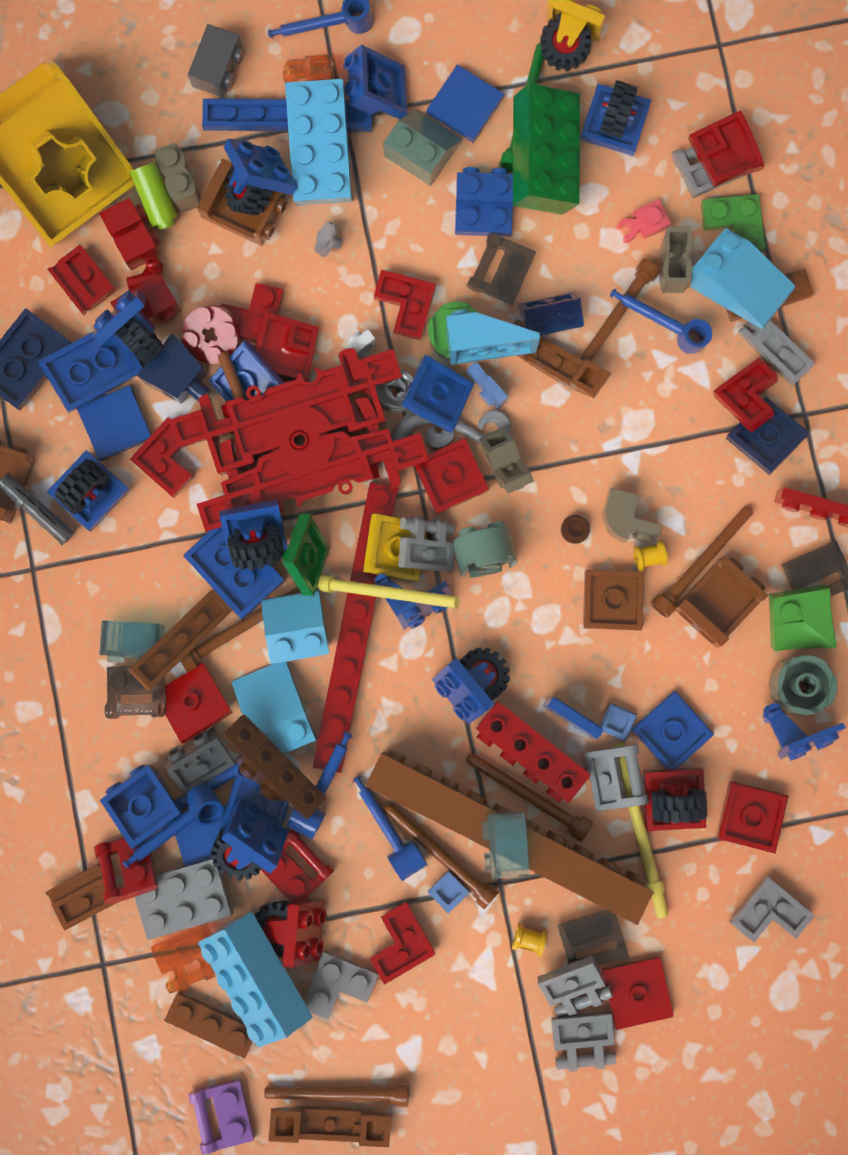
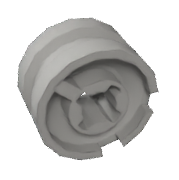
M401 369V379L376 386L381 406L391 413H401L408 410L401 406V403L413 377ZM393 387H399L402 391L396 397H393L391 392Z

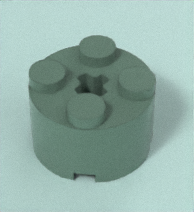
M504 521L490 523L487 525L488 528L476 530V527H467L459 530L460 536L453 541V546L461 577L465 578L467 572H469L470 578L501 572V565L508 563L509 568L518 563L510 529L505 527Z
M811 655L790 657L782 660L771 674L769 681L771 699L774 703L779 704L780 708L787 713L813 715L824 710L833 702L837 693V680L829 665L818 657ZM799 681H803V684L807 685L806 690L801 689L798 685Z

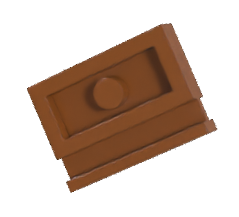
M100 864L45 892L52 902L51 905L64 931L114 905L104 903L103 893L105 892Z

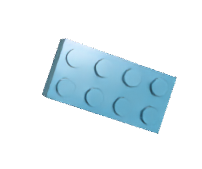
M343 79L285 82L291 174L297 185L293 193L294 203L299 206L353 202L346 95Z
M252 911L223 925L198 942L203 958L206 962L210 963L217 975L216 979L219 986L228 994L232 1001L231 1004L234 1012L241 1017L247 1028L249 1038L256 1043L258 1048L287 1038L313 1018Z

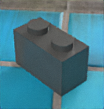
M207 24L188 72V78L193 88L224 98L226 90L231 89L233 85L235 66L237 63H241L244 56V47L242 46L239 34Z

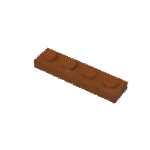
M214 589L210 590L127 670L147 691L151 690L232 609Z

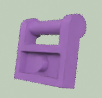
M241 1078L196 1089L188 1093L189 1101L194 1105L202 1141L199 1146L202 1155L254 1141L255 1135ZM212 1097L221 1132V1137L214 1139L205 1104V1099Z

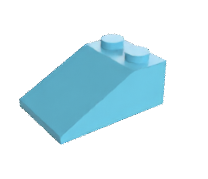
M725 228L692 268L690 288L763 330L794 291L795 285L750 241Z
M457 310L452 312L450 316H446V336L451 365L532 354L537 351L540 340L539 332L477 312L469 313L468 310Z
M287 662L269 665L231 681L242 715H246L283 754L318 740Z

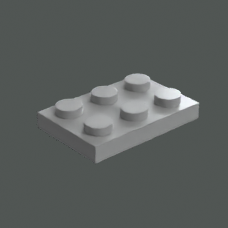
M210 858L156 874L159 889L135 897L147 940L223 919L234 914L223 875L218 872L220 866L214 867L212 864L214 859Z

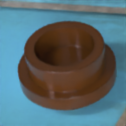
M580 515L567 517L561 525L562 537L571 544L582 543L590 532L589 523Z

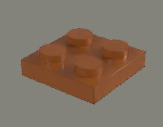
M585 570L583 629L642 631L644 572Z

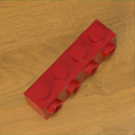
M496 701L495 705L490 708L475 727L480 732L476 737L489 748L493 743L502 750L499 756L512 766L517 762L526 770L522 774L534 784L541 781L549 787L546 793L558 803L563 799L570 803L591 775L499 701Z

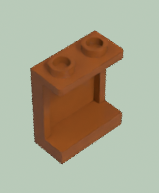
M222 158L197 207L201 218L262 246L265 239L269 240L275 230L274 221L277 215H282L288 203L286 194L271 190L272 197L268 196L267 198L269 205H264L265 211L263 213L260 212L258 216L232 211L231 207L227 205L229 199L225 198V193L228 192V189H225V184H229L227 176L232 174L230 169L233 164Z
M0 440V480L10 473L21 485L26 487L36 460L27 455L29 450L14 444L9 449L1 446L2 441ZM0 489V520L11 524L17 508L15 507V502Z
M726 556L720 558L675 606V611L715 648L722 647L728 641V636L761 601L768 597V594L764 592L765 586L755 577L749 578L742 571L744 567L733 557L729 559Z

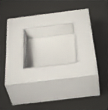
M366 330L363 334L357 332L347 341L348 345L345 348H354L359 359L376 346L375 337L369 330Z

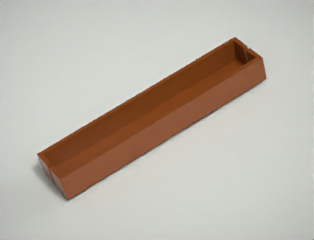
M390 750L388 754L385 752L381 753L365 785L366 787L636 925L639 924L654 893L647 887L649 882L643 877L629 870L626 875L621 873V867L604 857H601L600 861L593 859L594 854L590 850L576 843L573 848L566 845L567 840L551 830H548L547 834L540 832V826L537 823L523 816L520 821L513 818V812L498 803H495L494 807L485 804L486 799L484 796L470 789L467 794L458 790L459 784L443 776L441 781L432 777L431 769L419 763H416L415 767L405 763L406 757L398 752Z

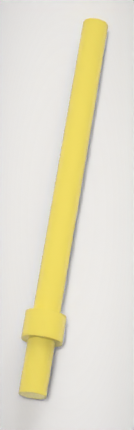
M325 574L320 576L317 585L321 592L333 593L334 591L450 608H458L460 602L458 596L340 580L335 576Z
M624 743L613 744L612 747H622ZM625 756L618 757L626 797L633 796ZM628 807L647 881L649 882L647 887L654 892L652 900L657 919L668 917L669 914L663 895L666 891L663 880H659L641 807Z

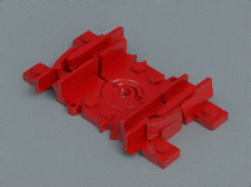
M354 348L342 350L338 355L341 365L324 371L315 368L317 377L313 382H306L303 379L302 373H299L296 380L267 388L263 396L257 386H250L246 391V395L250 400L246 401L239 397L226 401L221 406L225 419L219 421L209 394L202 395L199 398L201 410L170 419L178 448L207 440L217 473L221 476L227 474L229 479L220 482L224 492L223 496L197 504L205 532L222 527L219 517V511L278 500L280 512L285 513L283 503L286 499H294L297 507L300 508L306 500L333 492L336 485H338L340 493L348 495L353 490L351 480L357 483H365L380 478L376 463L382 462L393 489L401 484L398 471L428 462L429 458L421 433L392 441L389 429L379 431L378 423L380 425L385 424L386 420L375 386L402 378L394 349L368 356L361 360L358 359ZM257 391V395L253 397L251 392ZM361 392H364V394L367 396L364 398L354 399L365 421H362L356 406L353 404V402L348 396L355 395ZM346 426L348 427L350 435L354 434V432L364 430L365 427H367L368 430L367 434L357 435L353 437H349L343 431L328 434V432L340 429ZM235 433V451L238 461H236L234 455L233 440L229 439L221 443L222 436ZM297 435L305 437V443L302 446H297L294 443V438ZM270 450L273 451V452H271V453H269V454H266V455H264V456H262V457H259L258 463H256L255 455H258V454H261V453H264V452H267V451H270ZM257 464V467L240 473L239 468ZM344 484L349 485V489L347 491H344L342 489V486Z

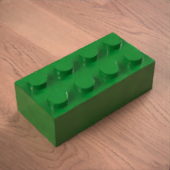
M529 83L513 96V206L563 215L580 204V93Z

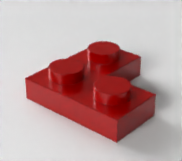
M381 269L374 293V300L400 306L393 330L394 334L422 340L436 284Z
M255 283L249 310L221 303V307L226 308L235 316L241 339L256 342L263 312L266 311L279 315L284 290Z
M757 358L713 391L714 397L744 427L753 432L774 416L773 409L759 395L778 382V375L760 358Z
M167 417L133 454L130 460L171 497L175 498L193 477L172 459L181 448L177 446L169 421L171 418Z
M407 901L381 915V919L394 943L369 958L384 985L436 955L434 948Z

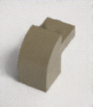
M505 427L479 438L485 457L501 488L504 487L508 494L534 482L530 470L520 457L515 440Z
M611 488L607 492L602 516L607 532L621 543L628 541L630 533L634 534V539L643 542H650L651 539L655 540L658 538L662 528L661 524L634 518L639 495Z

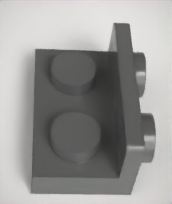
M214 727L204 730L185 745L172 748L164 758L166 771L185 796L193 787L207 783L235 765L234 759L218 738Z

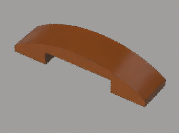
M518 319L513 323L514 325L539 332ZM540 332L536 353L518 355L522 360L550 378L592 398L596 397L611 376L610 372L588 359L583 361L541 337Z
M295 1106L272 1108L268 1142L299 1143V1139L359 1142V1146L389 1147L392 1116L381 1112L341 1107Z

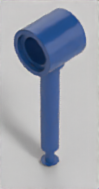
M344 0L341 12L281 25V28L275 30L269 28L268 35L273 39L272 36L280 34L285 37L345 23L353 33L363 34L373 26L374 17L368 0ZM358 11L363 12L360 16H353Z
M613 289L610 293V297L612 298L613 296L621 300L622 305L678 334V346L687 354L700 352L712 339V329L704 320L694 319L689 323L682 324L628 294L624 296L618 293L616 289ZM689 331L696 332L700 337V342L692 341L689 337Z
M347 731L343 732L344 737L341 743H337L316 785L324 795L348 749L346 745L349 739L353 738L352 734ZM318 808L310 818L304 819L294 809L286 827L313 840L326 813Z
M357 776L353 779V783L356 782L361 790L359 792L360 796L394 849L387 857L397 875L404 881L428 864L413 840L406 844L403 843L370 788L364 786L360 779L362 776Z
M207 784L193 787L186 796L188 810L134 850L133 856L127 860L123 859V865L126 868H131L130 865L137 859L139 861L144 859L194 820L203 826H209L218 822L224 813V808L213 788Z

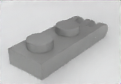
M771 320L763 330L748 321L746 325L753 333L745 327L738 331L740 336L792 386L815 364Z

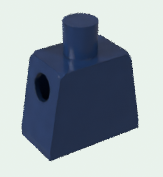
M173 334L163 343L165 349L151 362L146 364L137 375L149 387L181 404L190 395L199 402V398L202 395H210L211 389L201 382L207 374L206 371Z

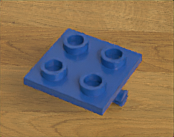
M379 574L375 578V585L401 588L384 574ZM446 581L427 591L451 595ZM385 598L404 630L408 627L410 629L416 628L425 621L426 616L433 612L435 614L441 613L448 608Z
M779 704L767 705L763 710L764 721L770 723L782 749L778 753L780 760L789 757L790 761L805 756L806 752L812 750L811 747L816 746L817 750L834 744V741L840 739L838 734L846 728L844 723H840L807 736L782 712Z

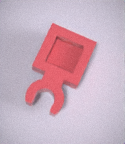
M656 200L634 210L632 213L633 220L630 218L620 220L617 224V229L619 230L623 227L630 229L631 233L623 238V242L628 243L634 240L637 233L641 232L643 238L646 239L666 230L671 226V222L660 200Z

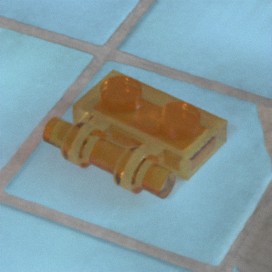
M333 55L305 56V59L287 60L283 65V80L285 82H298L301 78H306V81L335 79Z
M208 923L195 926L150 947L161 975L172 970L174 972L175 979L165 983L169 994L178 990L181 992L191 988V984L205 979L208 981L215 978V972L210 963L206 962L203 958L201 947L198 944L199 941L211 934ZM198 960L200 968L186 973L183 965Z

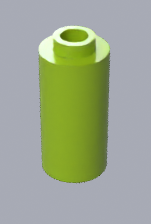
M153 162L129 171L151 226H158L159 230L175 225L173 219L177 218L178 215L167 192L157 163Z

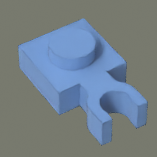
M476 361L467 368V374L480 387L479 389L482 392L479 395L488 406L494 405L499 410L507 403L508 396L490 375L484 372Z

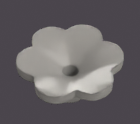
M325 222L323 229H320L316 236L315 252L319 253L322 257H326L331 249L338 250L342 245V239L336 237L337 226L332 224V222Z

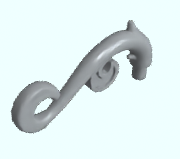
M408 410L393 429L391 439L395 441L408 437L418 426L433 423ZM498 410L486 412L478 423L480 430H483L487 423L493 422L497 424L499 429L505 427L509 433L511 432L509 418ZM458 420L454 429L477 442H480L479 438L484 436ZM431 426L426 433V442L431 448L441 449L451 444L454 431L449 433L442 429L441 433H436L434 427Z

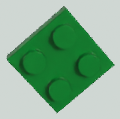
M311 514L299 515L296 525L292 528L291 539L288 548L283 553L282 561L304 596H314L330 550Z

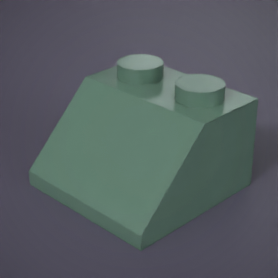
M415 109L397 122L383 142L384 156L431 186L462 142V139Z

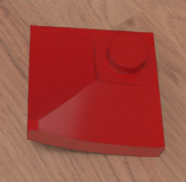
M741 110L689 134L688 141L713 187L764 169L765 165L758 145Z
M264 311L254 348L280 378L296 380L298 374L302 373L303 379L308 382L319 327Z

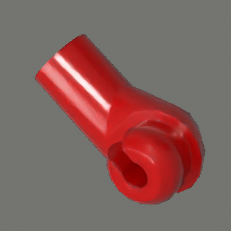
M150 256L145 260L146 267L142 274L126 277L129 290L163 273V264L157 256Z

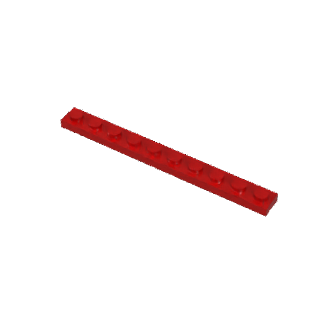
M369 483L350 581L368 584L376 583V574L363 572L371 515L380 514L393 517L398 488L392 489L391 486ZM347 593L313 768L324 770L337 743H341L344 737L343 732L347 731L350 733L377 598L375 596ZM345 755L336 771L338 773H342Z

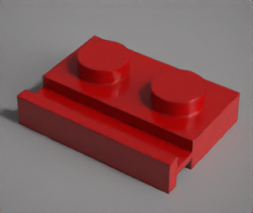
M80 244L59 259L58 263L52 268H47L83 316L92 307L95 308L116 292L115 288Z

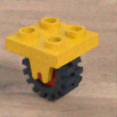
M549 0L547 4L548 25L542 29L540 49L543 59L547 60V64L550 67L555 66L558 71L562 68L566 72L570 71L572 67L577 69L580 63L586 61L591 49V40L599 42L604 29L605 15L601 14L602 11L599 8L590 4L584 7L575 3V0Z

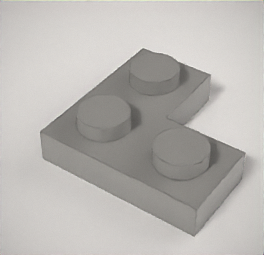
M765 876L729 922L753 942L759 938L772 920L797 939L815 915L772 879Z
M324 950L304 1003L311 1013L329 1020L339 992L367 1003L378 973Z

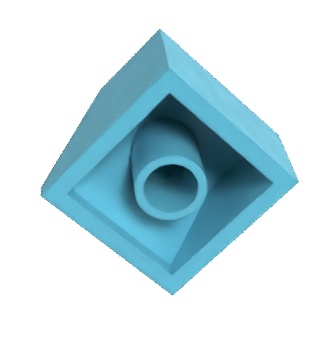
M319 589L315 591L314 596H304L302 593L261 600L265 638L271 664L329 654L330 644Z

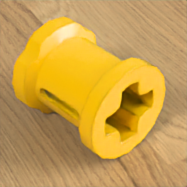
M662 540L657 541L656 545L642 548L638 545L633 546V557L638 572L643 571L644 567L659 564L662 567L667 566L668 557Z
M518 923L513 938L512 950L520 948L534 952L537 957L541 958L548 932L545 930L538 932L524 928L523 924Z

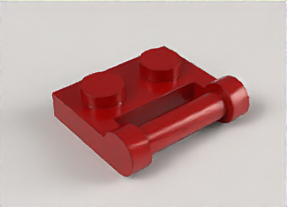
M291 830L287 834L277 867L270 874L264 869L261 871L290 902L296 903L304 901L335 870L330 864L327 866L299 837L300 833ZM291 845L318 873L314 879L284 850L287 846Z
M125 838L110 843H99L94 846L95 856L99 858L105 892L103 893L105 904H115L159 889L151 853L141 861L137 859L130 865L131 868H126L123 865V859H129L134 855L133 851L136 850L130 848ZM117 853L119 854L125 887L117 888L111 856Z

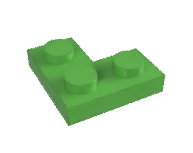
M759 194L702 200L701 212L704 231L732 228V232L750 241L761 253L765 251Z

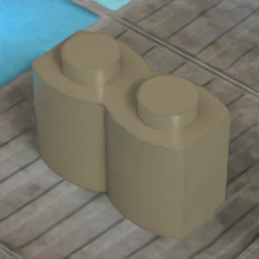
M172 143L156 149V163L176 209L180 213H184L197 208L200 203V195L181 148L176 143Z
M669 226L665 232L660 246V258L663 266L659 275V285L663 293H683L691 278L692 263L689 254L693 245V235L690 227Z

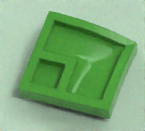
M824 584L769 594L771 648L775 652L802 648H837L831 614L830 588Z

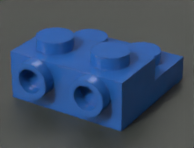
M360 45L346 56L343 64L344 69L348 71L345 94L349 96L350 106L370 115L380 110L399 120L408 114L405 65L364 45Z
M466 167L463 169V172H457L455 235L511 237L513 174H508V170L504 168H494L491 170V173H480V170L476 167Z
M141 765L135 768L129 774L131 777L122 784L118 782L105 791L107 795L100 799V802L131 849L139 847L183 814L169 793L170 789L156 768L151 765Z

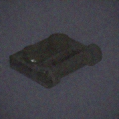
M490 233L485 242L487 244L474 276L469 278L466 286L473 291L482 292L513 306L536 251ZM497 249H501L505 253L490 284L485 282L484 279Z
M837 541L781 564L792 590L804 588V586L838 572L841 580L827 585L830 588V597L845 590L848 591V564Z
M130 666L107 667V703L104 709L107 719H118L120 716L151 715L153 718H160L165 715V676L151 690L147 691L127 670ZM152 694L151 703L121 704V696Z
M607 909L557 924L568 964L593 956L597 965L618 959L621 962L629 959L617 915ZM613 940L615 942L616 948L580 959L576 958L575 952Z

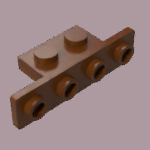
M241 715L224 732L223 737L240 753L234 760L239 765V771L246 778L253 779L260 786V792L267 799L274 800L275 802L285 799L304 819L310 818L326 800V796L246 715Z

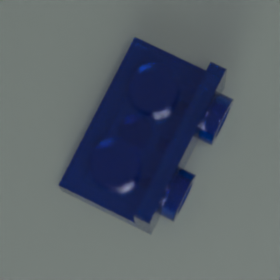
M574 292L518 304L520 315L525 320L526 329L539 332L540 336L584 326L581 300Z

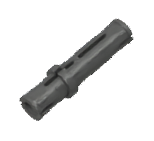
M8 473L0 480V489L15 502V507L19 510L23 509L61 545H64L74 535L75 532L34 496V491L31 489L27 490L12 474Z

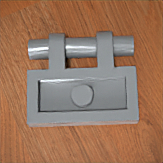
M421 516L403 517L400 521L401 529L409 530L411 536L410 538H400L398 567L453 572L455 550L453 543L446 542V534L451 535L454 533V524L446 523L444 519L437 518L430 521L424 520ZM425 532H431L433 535L432 541L424 540Z
M593 956L537 976L538 986L549 1005H556L554 1010L557 1017L567 1014L569 1016L576 1015L580 1009L591 1005L594 1007L603 1005L604 1000L613 997L611 987H604L605 978Z
M611 1012L551 1017L555 1051L566 1050L567 1053L566 1057L555 1058L556 1070L568 1069L569 1072L578 1071V1068L595 1066V1069H605V1065L616 1064L615 1052H603V1046L615 1045ZM593 1047V1054H576L577 1048Z

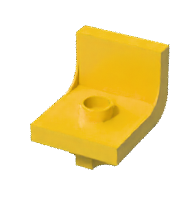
M45 60L0 93V184L51 248L133 187L134 182L129 171L134 169L61 69L53 61Z

